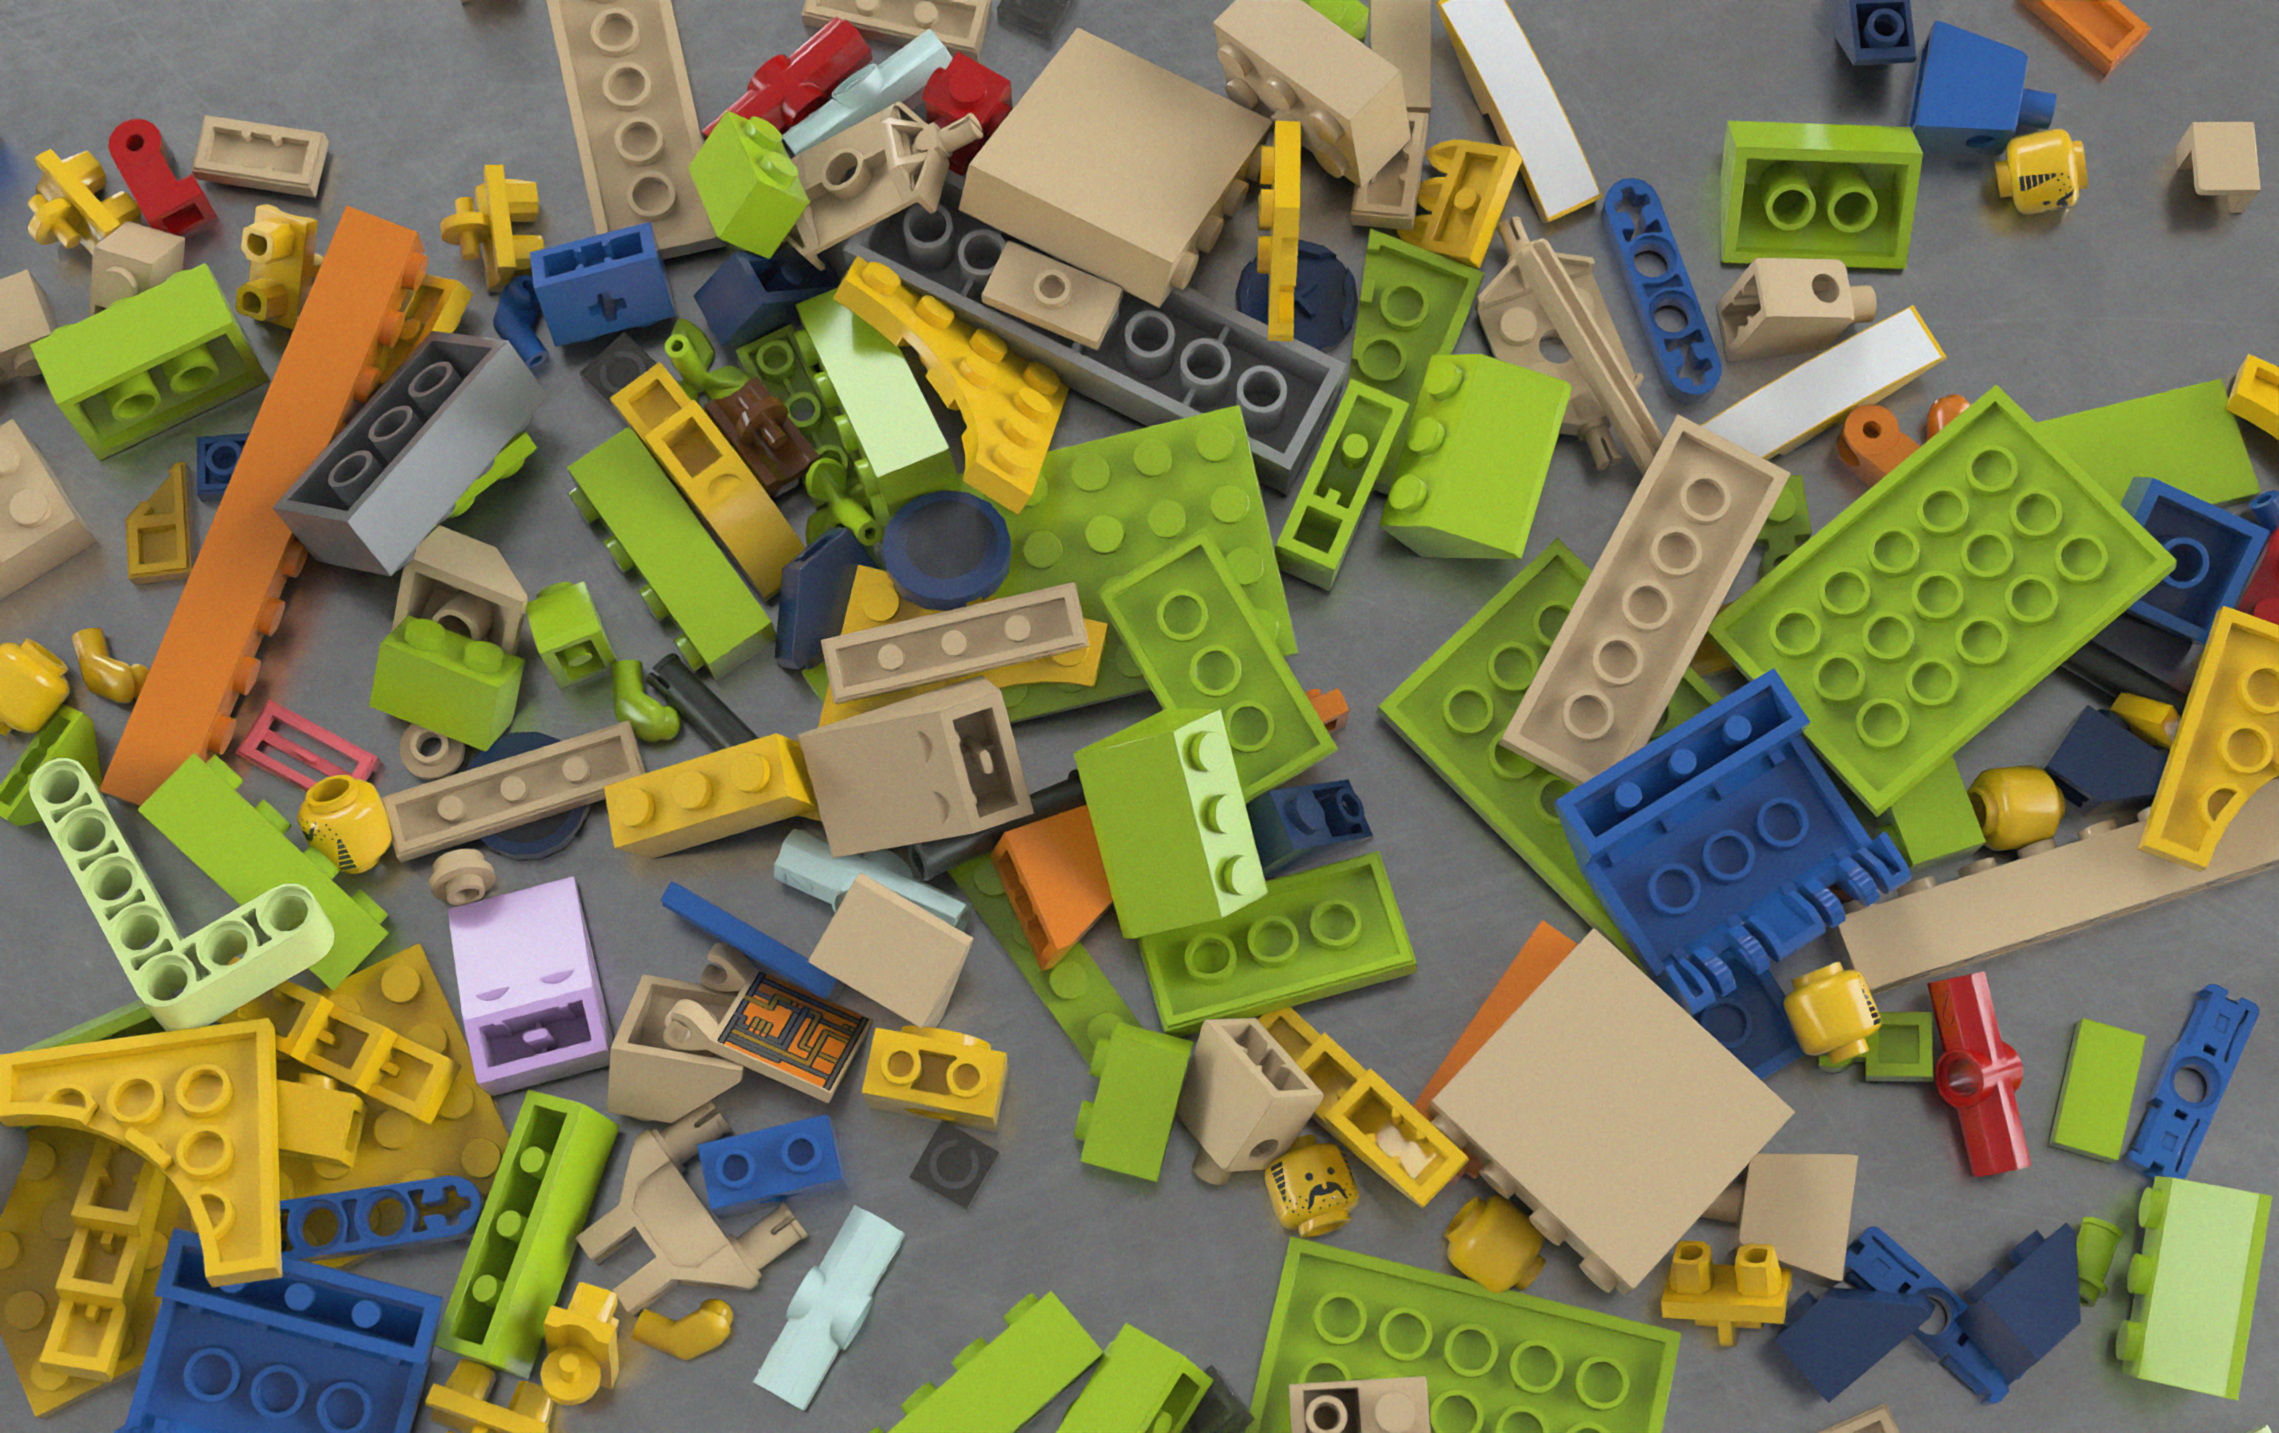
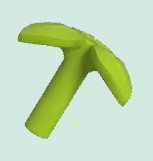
M680 317L676 321L671 336L665 342V351L671 360V364L677 369L683 379L676 382L692 401L695 399L698 403V393L703 391L710 401L725 398L738 391L747 381L751 380L744 370L732 365L721 367L710 373L707 372V368L712 362L715 353L709 338L689 320Z
M823 458L817 460L811 465L806 475L805 483L808 495L828 502L827 508L816 511L808 517L805 532L807 547L829 528H848L862 544L867 546L875 545L880 541L883 531L881 526L875 521L871 500L868 498L861 482L854 486L849 493L845 492L848 472L839 461Z

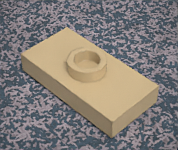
M1407 112L1411 140L1362 188L1355 184L1351 208L1352 225L1413 230L1429 130L1428 113Z
M205 115L191 172L196 180L316 198L329 141L325 133Z
M1007 241L982 292V303L1097 351L1123 298V288L1010 241Z

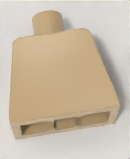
M1755 258L1716 305L1726 362L1812 353L1827 349L1849 324L1870 323L1874 320L1877 310L1875 291L1870 285L1850 286L1846 265L1840 260Z
M1256 1018L1212 1019L1204 1021L1177 1107L1179 1119L1201 1144L1192 1164V1169L1199 1178L1214 1185L1226 1184L1232 1172L1267 1169L1274 1160L1287 1152L1324 1096L1320 1089Z
M1757 1153L1737 1175V1182H1731L1700 1217L1731 1222L1728 1253L1736 1256L1738 1248L1745 1246L1747 1243L1772 1244L1779 1266L1791 1268L1792 1277L1820 1287H1833L1843 1281L1858 1156L1850 1154Z

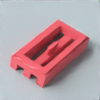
M268 699L235 753L243 761L305 794L317 782L256 750L261 741L327 777L349 775L354 779H361L367 782L371 773H376L382 764L377 756ZM275 719L358 765L353 773H350L269 730V727Z

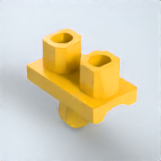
M51 148L35 156V164L43 172L36 186V195L28 202V207L35 213L29 222L28 231L37 243L51 245L60 241L67 249H71L81 242L93 255V247L125 222L130 221L141 225L142 211L127 192L120 191L102 202L93 195L106 187V174L101 164L88 150L63 161Z
M485 165L483 168L484 183L476 186L474 191L477 212L474 210L472 198L461 197L456 199V214L444 218L440 223L441 238L446 243L460 245L462 259L466 261L480 258L479 243H481L487 292H502L504 287L509 284L511 278L518 275L532 276L530 252L545 249L544 239L541 235H512L511 222L535 221L539 205L537 184L532 181L505 179L503 165Z
M269 204L256 206L254 224L243 228L241 250L244 252L246 259L250 260L248 282L237 288L235 310L238 314L259 321H268L294 330L311 290L312 277H316L324 259L323 256L315 253L318 220L288 214Z
M1681 1240L1676 1245L1661 1298L1662 1318L1695 1319L1696 1326L1718 1327L1720 1345L1724 1347H1737L1740 1328L1763 1329L1764 1323L1784 1324L1787 1296L1793 1285L1791 1268L1779 1266L1772 1244L1747 1243L1745 1246L1738 1248L1735 1265L1713 1264L1712 1248L1704 1241Z
M579 1282L567 1310L551 1305L544 1321L548 1356L542 1364L540 1374L543 1390L551 1400L561 1405L573 1406L584 1403L591 1398L599 1388V1384L613 1389L619 1374L617 1335L620 1330L619 1320L613 1317L618 1304L617 1294Z
M461 1359L447 1379L445 1386L433 1383L425 1402L427 1406L432 1407L431 1422L461 1433H549L548 1424L554 1401L545 1393L543 1386L519 1380L507 1409L486 1402L496 1380L495 1372L479 1363ZM448 1430L446 1433H457V1432Z

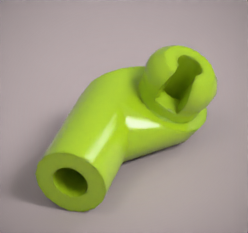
M620 660L612 663L613 703L617 721L622 723L629 720L634 734L644 741L657 742L659 739H673L680 730V715L674 707L670 705L662 706L658 701L645 694L643 663L639 660Z

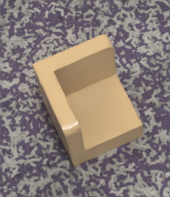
M2192 122L2175 147L2177 170H2193L2195 192L2198 195H2228L2230 213H2243L2261 190L2254 122Z

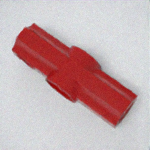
M836 16L789 57L785 54H779L766 61L751 78L747 86V93L730 106L727 111L748 120L751 117L762 118L772 124L783 135L791 127L807 118L809 114L826 104L828 97L832 95L833 91L844 80L873 60L872 50L866 44L860 32L849 21L842 20ZM726 111L701 131L704 141L707 140Z
M1985 971L1927 983L1944 1053L1936 1064L1935 1083L1940 1095L1946 1102L1957 1107L1973 1176L1994 1175L2032 1166L2014 1094L2022 1082V1062L2012 1046L2001 1040Z

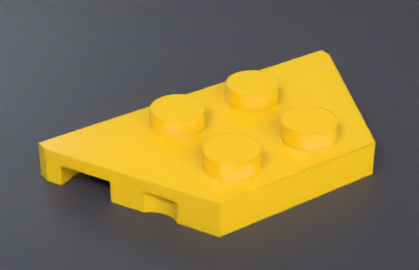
M1275 121L1273 146H1262L1260 184H1270V189H1261V193H1259L1258 230L1269 231V236H1258L1257 274H1269L1268 341L1293 342L1294 286H1296L1300 220L1301 121Z

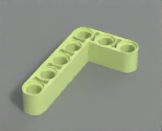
M57 758L42 765L31 778L29 792L34 805L137 995L166 1031L210 1025L317 963L328 954L333 946L335 933L331 922L314 895L306 887L299 884H283L272 888L184 939L109 803L82 765L69 758ZM101 843V844H100L99 846H97L95 849L90 850V849H91L93 846H95L96 844ZM129 890L124 896L115 900L119 894ZM305 919L298 928L287 931L294 922ZM157 938L153 944L141 950L144 944ZM245 953L243 958L237 963L227 966L229 961L235 956ZM185 987L183 992L176 998L167 1000L173 992Z

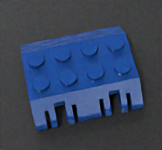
M1774 668L1554 802L1576 862L1585 880L1650 979L1690 1016L1715 1002L1716 998L1713 990L1720 994V996H1725L1736 989L1731 970L1717 957L1728 950L1747 969H1750L1755 975H1759L1770 968V959L1767 955L1773 961L1780 962L1825 934L1826 929L1823 922L1830 928H1834L1846 921L1841 902L1831 893L1830 889H1827L1830 886L1837 884L1854 900L1859 901L1864 907H1868L1879 900V891L1885 895L1889 894L1912 878L1907 863L1886 832L1880 834L1874 841L1871 840L1801 737V733L1809 725L1810 720Z
M176 1227L172 1233L154 1294L163 1298L125 1425L114 1430V1433H410L433 1354V1344L436 1338L443 1297L281 1255L282 1278L211 1287L205 1277L204 1254L199 1233Z

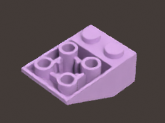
M574 876L448 909L462 1018L477 1085L489 1095L496 1096L610 1065V1049L614 1040Z

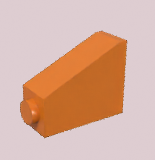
M1087 804L1005 832L990 854L993 865L1041 971L1053 968L1114 905Z

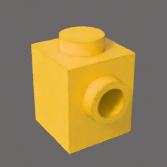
M299 1073L297 1083L276 1079L279 1155L353 1169L368 1103L354 1093L337 1091L339 1081L333 1078L311 1073Z

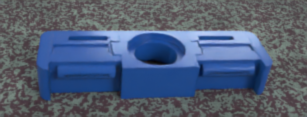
M2214 983L2196 992L2195 995L2204 1000L2197 1001L2180 1041L2171 1046L2146 1102L2154 1107L2149 1108L2131 1150L2122 1156L2125 1166L2154 1180L2155 1176L2186 1179L2259 1016V1008L2255 1003L2243 997L2238 1000L2227 998L2229 991ZM2189 1067L2196 1069L2205 1078L2207 1093L2201 1102H2189L2179 1096L2175 1089L2174 1079L2180 1068Z
M1876 1226L1868 1227L1860 1232L1847 1247L1844 1271L1847 1273L1845 1278L1857 1289L1924 1295L1935 1298L1942 1303L1947 1312V1324L1944 1330L1939 1334L1931 1335L1917 1328L1906 1339L1933 1362L1943 1357L1944 1359L1941 1362L1978 1395L1982 1392L1986 1395L1980 1402L1982 1405L1988 1406L1999 1403L2009 1392L2008 1387L2010 1384L2020 1379L2025 1373L2023 1372L2008 1382L1954 1321L1968 1305L1880 1228Z

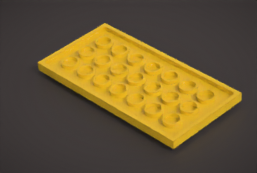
M419 942L347 977L334 991L327 987L316 992L336 1005L381 1024L404 1038L451 1058L462 1067L431 1125L339 1083L337 1091L354 1093L368 1103L353 1169L279 1155L280 1201L443 1176H460L472 1182L484 1194L486 1200L511 1133L494 1097L477 1085L467 1038L422 944ZM276 1052V1079L297 1083L299 1073L325 1076ZM40 1126L26 1133L29 1143L27 1158L0 1217V1334L35 1417L45 1419L141 1371L163 1298L154 1294L173 1230L177 1227L199 1233L186 1200L166 1176L150 1250L112 1382L45 1372L39 1361L60 1302L55 1286L76 1228L71 1212L98 1136L83 1130L59 1126ZM454 1190L449 1192L448 1203L441 1206L426 1207L422 1204L423 1194L415 1195L414 1199L421 1215L418 1232L427 1229L423 1216L440 1214L450 1218L470 1208L471 1201L463 1200ZM386 1199L379 1202L370 1214L369 1222L374 1233L378 1236H390L400 1230L405 1221L404 1207L395 1199ZM329 1209L314 1211L307 1217L303 1226L304 1238L311 1246L328 1244L338 1232L337 1217ZM289 1214L281 1216L286 1228L281 1229V1239L287 1242L285 1252L293 1250L287 1233ZM379 1252L320 1260L311 1263L343 1271Z

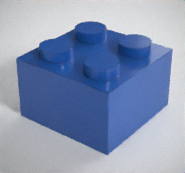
M2133 477L2120 505L2177 561L2174 571L2124 612L2193 644L2205 646L2216 612L2223 606L2233 609L2270 531L2155 478Z

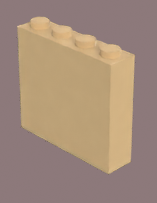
M1077 27L970 162L959 210L1099 279L1119 286L1124 291L1160 308L1174 286L1181 290L1187 286L1199 260L1197 253L1200 250L1206 253L1212 250L1224 225L1223 216L1226 214L1233 218L1237 214L1248 192L1249 184L1247 182L1249 179L1257 183L1260 181L1262 146H1266L1273 121Z
M1595 928L1589 932L1435 1096L1426 1109L1435 1118L1431 1122L1432 1125L1460 1150L1465 1146L1484 1164L1479 1173L1494 1190L1507 1199L1515 1193L1534 1211L1529 1220L1542 1235L1557 1246L1565 1240L1584 1258L1579 1267L1591 1281L1607 1293H1610L1615 1287L1623 1295L1635 1289L1795 1113L1790 1106Z

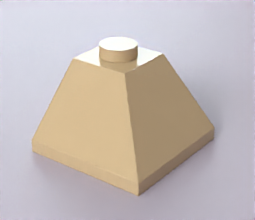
M439 525L416 547L413 559L403 568L392 631L410 615L418 619L433 620L441 624L444 629L475 641L493 643L499 646L503 652L516 656L528 595L496 547Z
M643 974L610 1049L607 1112L631 1116L641 1121L654 1120L673 1123L741 1082L746 1069L745 1066L708 1050H678L666 1044L664 1040V1032L671 1022H679V1024L687 1027L683 1022L671 1018V1011L678 1001L689 999L700 1004L720 1024L740 991L719 992L708 989L703 984Z

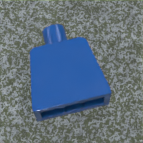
M1934 21L1921 47L1908 127H1911L1923 153L1996 156L2002 154L2006 149L2008 142L2015 133L2017 124L2048 130L2053 119L2057 95L2023 88L2028 63V56L2023 51L1953 25Z

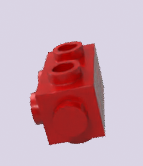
M958 51L946 69L938 67L932 73L922 95V99L925 100L926 123L928 125L934 122L942 129L972 113L982 127L983 137L981 139H976L953 151L952 156L948 158V170L959 175H964L968 171L970 162L1014 108L1012 107L1011 81Z

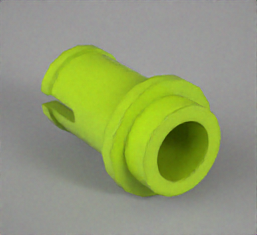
M2083 1217L2080 1224L2081 1229L2076 1239L2079 1297L2081 1306L2094 1307L2098 1298H2104L2107 1295L2108 1287L2104 1284L2118 1242H2121L2123 1237V1231L2105 1220L2095 1217Z

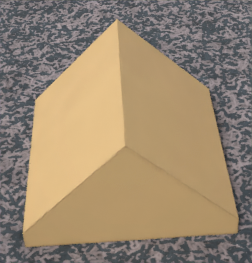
M860 873L852 883L808 962L920 1028L924 1026L936 1028L944 1016L974 938Z

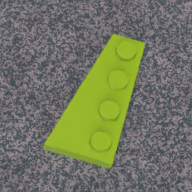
M1370 228L1347 387L1350 380L1354 379L1410 403L1374 490L1388 495L1431 355L1453 354L1483 282L1485 272Z

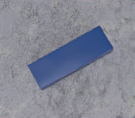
M671 881L660 899L663 902L662 906L825 1000L838 1001L847 984L809 963V958L680 884Z

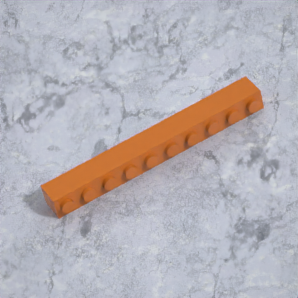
M346 205L99 791L110 798L139 808L193 753L207 763L214 756V753L222 755L227 749L236 726V719L230 717L239 693L243 695L249 694L259 673L261 661L254 658L264 635L271 637L275 633L282 619L285 601L280 600L279 597L288 576L296 578L300 574L308 555L307 549L272 507L353 419L360 404H366L376 393L381 378V370L376 368L384 346L392 348L396 344L405 320V313L399 310L408 289L416 291L419 288L427 270L429 258L423 254L425 249L418 232Z

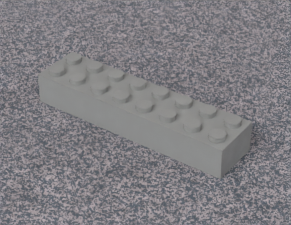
M950 170L947 171L936 212L930 214L916 202L852 235L846 243L843 253L847 271L857 255L868 263L879 262L886 265L899 276L902 284L922 296L930 295L941 300L953 310L957 318L975 329H986L996 334L1006 343L1009 350L1028 362H1039L1048 366L1059 376L1061 382L1069 386V388L1148 427L1240 405L1258 481L1284 494H1287L1343 389L1346 363L1294 338L1293 342L1268 341V325L1188 286L1183 290L1174 286L1160 308L1123 290V298L1098 351L982 303V292L1007 241L1082 272L1085 271L960 211L959 206L966 178Z

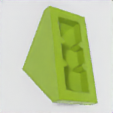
M62 703L43 729L36 734L1 783V818L16 826L43 821L30 796V781L37 769L46 762L57 758H69L79 762L100 789L102 779L92 718Z

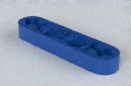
M1636 178L1622 179L1614 183L1607 191L1601 210L1603 227L1665 391L1669 397L1678 403L1685 405L1700 404L1709 399L1719 383L1722 373L1719 355L1658 194L1651 185L1643 180ZM1622 199H1628L1633 207L1643 206L1638 218V227L1641 235L1632 239L1635 226L1628 212H1617ZM1651 250L1658 252L1667 263V271L1658 277L1644 276L1636 269L1633 258L1642 251ZM1663 305L1677 306L1686 314L1688 325L1679 332L1665 331L1656 323L1654 312ZM1692 340H1695V342L1690 344L1686 353L1693 370L1704 369L1705 371L1699 385L1694 386L1690 377L1681 379L1678 377L1684 365V357L1680 348Z
M443 1176L280 1201L281 1229H286L281 1216L289 1214L287 1233L293 1250L285 1252L287 1242L281 1239V1255L314 1262L460 1240L475 1233L486 1201L484 1194L476 1185L460 1176ZM454 1190L463 1200L471 1201L470 1210L460 1212L459 1224L452 1226L450 1219L440 1214L423 1216L427 1230L418 1232L421 1215L414 1199L415 1195L423 1194L422 1204L426 1207L441 1206L448 1203L449 1192ZM386 1199L399 1201L405 1211V1221L401 1229L390 1236L376 1235L371 1229L369 1222L373 1208L379 1202ZM320 1209L331 1210L338 1220V1232L334 1239L323 1246L309 1245L303 1234V1226L307 1217Z

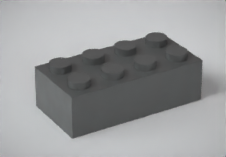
M431 331L272 508L316 561L392 576L395 571L400 570L413 559L416 547L435 525L442 523L453 513L456 501L469 486L492 468L495 457L510 439L529 426L533 419V413L549 395L508 340Z

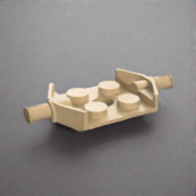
M898 101L791 158L790 161L799 171L798 178L810 203L781 243H790L819 271L825 269V264L818 258V253L918 202L930 214L936 212L949 168L948 158L952 156L953 151L983 137L979 121L972 113H969L958 121L940 129L934 122L928 125L906 105ZM857 165L854 175L844 183L847 170Z
M1512 217L1509 223V220L1506 219L1497 225L1496 230L1499 232L1509 256L1507 265L1477 296L1475 311L1496 359L1565 380L1573 386L1559 434L1577 435L1579 441L1586 439L1597 470H1605L1608 464L1609 467H1613L1622 461V457L1619 455L1609 431L1610 420L1574 359L1571 358L1564 363H1552L1546 360L1539 350V345L1542 341L1548 338L1561 339L1515 262V254L1526 244L1530 243L1522 225V220L1520 217ZM1555 252L1636 391H1638L1644 376L1642 372L1635 375L1592 274L1595 264L1593 257Z

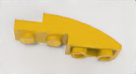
M661 362L657 363L610 397L612 406L625 423L633 429L649 453L688 500L692 511L766 602L781 589L782 568L806 547L761 484L696 400L692 401Z

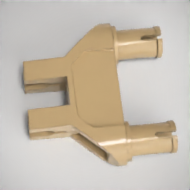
M711 1100L676 1120L661 1132L657 1128H654L652 1131L647 1128L637 1136L629 1159L619 1205L575 1237L592 1261L594 1260L597 1265L639 1235L646 1241L656 1255V1258L612 1290L617 1294V1298L626 1311L634 1317L640 1314L644 1308L647 1309L679 1285L725 1290H751L759 1284L758 1279L762 1277L760 1269L799 1240H804L808 1237V1234L784 1201L778 1205V1208L737 1238L732 1233L726 1236L681 1174L686 1170L683 1163L698 1153V1144L715 1141L724 1133L727 1134L732 1130Z

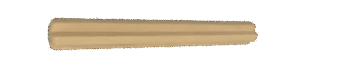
M1544 238L1534 240L1526 244L1515 254V262L1644 477L1664 437L1551 245Z

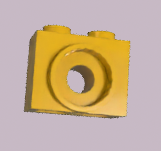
M915 1025L903 1026L901 1032L876 1027L862 1095L869 1109L997 1133L1010 1072L1007 1053L991 1050V1044L982 1039L946 1029L927 1026L920 1028Z

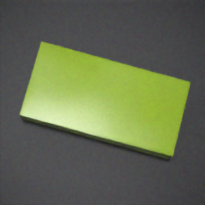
M2081 1018L2077 1021L2049 1146L2111 1164L2119 1161L2146 1041L2145 1035L2086 1018Z

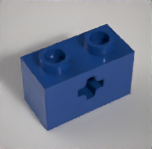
M651 221L530 252L534 290L555 347L573 342H588L600 335L631 327H646L655 324L659 320L676 316L669 276Z
M828 1114L697 1145L710 1210L719 1220L775 1207L783 1201L787 1204L848 1189L835 1127Z

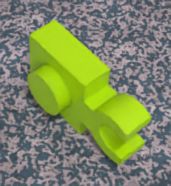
M1802 474L1789 476L1752 546H1764L1765 555L1758 567L1759 580L1774 569L1775 563L1784 561L1799 548L1796 546V542L1808 541L1812 535Z
M1879 1012L1882 1021L1879 1030L1865 1038L1869 1051L1835 1064L1831 1063L1828 1055L1819 1056V1069L1826 1072H1842L1851 1067L1854 1062H1866V1081L1933 1082L1932 1012Z

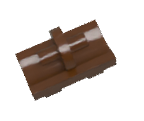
M758 377L747 381L732 395L722 399H713L704 404V412L733 447L770 498H776L796 487L800 482V477L807 474L811 465L820 459L818 453L788 417L789 411L787 406L779 397L772 396Z

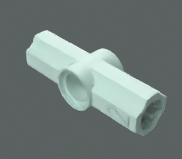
M928 29L880 65L871 64L852 74L833 91V99L809 114L800 123L791 127L789 131L782 135V138L796 156L898 101H901L912 111L925 101L922 99V95L932 73L938 67L946 69L953 58L935 33Z
M795 828L784 840L780 854L774 864V879L832 904L835 913L854 880L860 873H863L962 932H965L971 919L973 904L913 878V873L909 866L891 851L882 849L865 852L864 855L854 854L833 858L826 839L806 830H797Z
M854 1205L820 1266L815 1265L812 1267L795 1293L786 1313L788 1322L777 1341L771 1347L753 1382L805 1411L839 1350H846L863 1324L873 1303L874 1297L871 1294L882 1274L887 1270L889 1262L899 1249L900 1243L905 1236L904 1232L869 1211Z

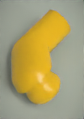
M88 628L72 635L71 640L83 681L89 691L117 703H130L133 698H138L149 673V669L142 664L129 666L125 662L112 659L101 628Z
M717 1298L703 1301L700 1309L677 1321L644 1308L634 1326L631 1339L681 1360L694 1359L720 1346L730 1334L733 1311L726 1302Z

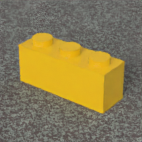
M777 733L604 786L614 848L650 859L818 809L799 742Z

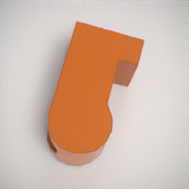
M1873 404L1859 406L1850 413L1837 438L1836 451L1840 461L1870 488L1920 448L1917 443L1900 431L1897 419L1889 410Z

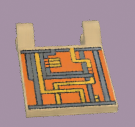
M718 942L713 945L708 953V960L720 964L725 970L718 968L714 964H709L701 974V982L705 987L714 991L740 992L720 1024L700 1004L689 999L678 1001L671 1011V1018L683 1022L687 1027L679 1024V1022H671L664 1032L666 1044L678 1050L711 1051L829 1103L868 1033L873 1019L833 1001L825 1000L808 990L755 968L740 950L726 942Z

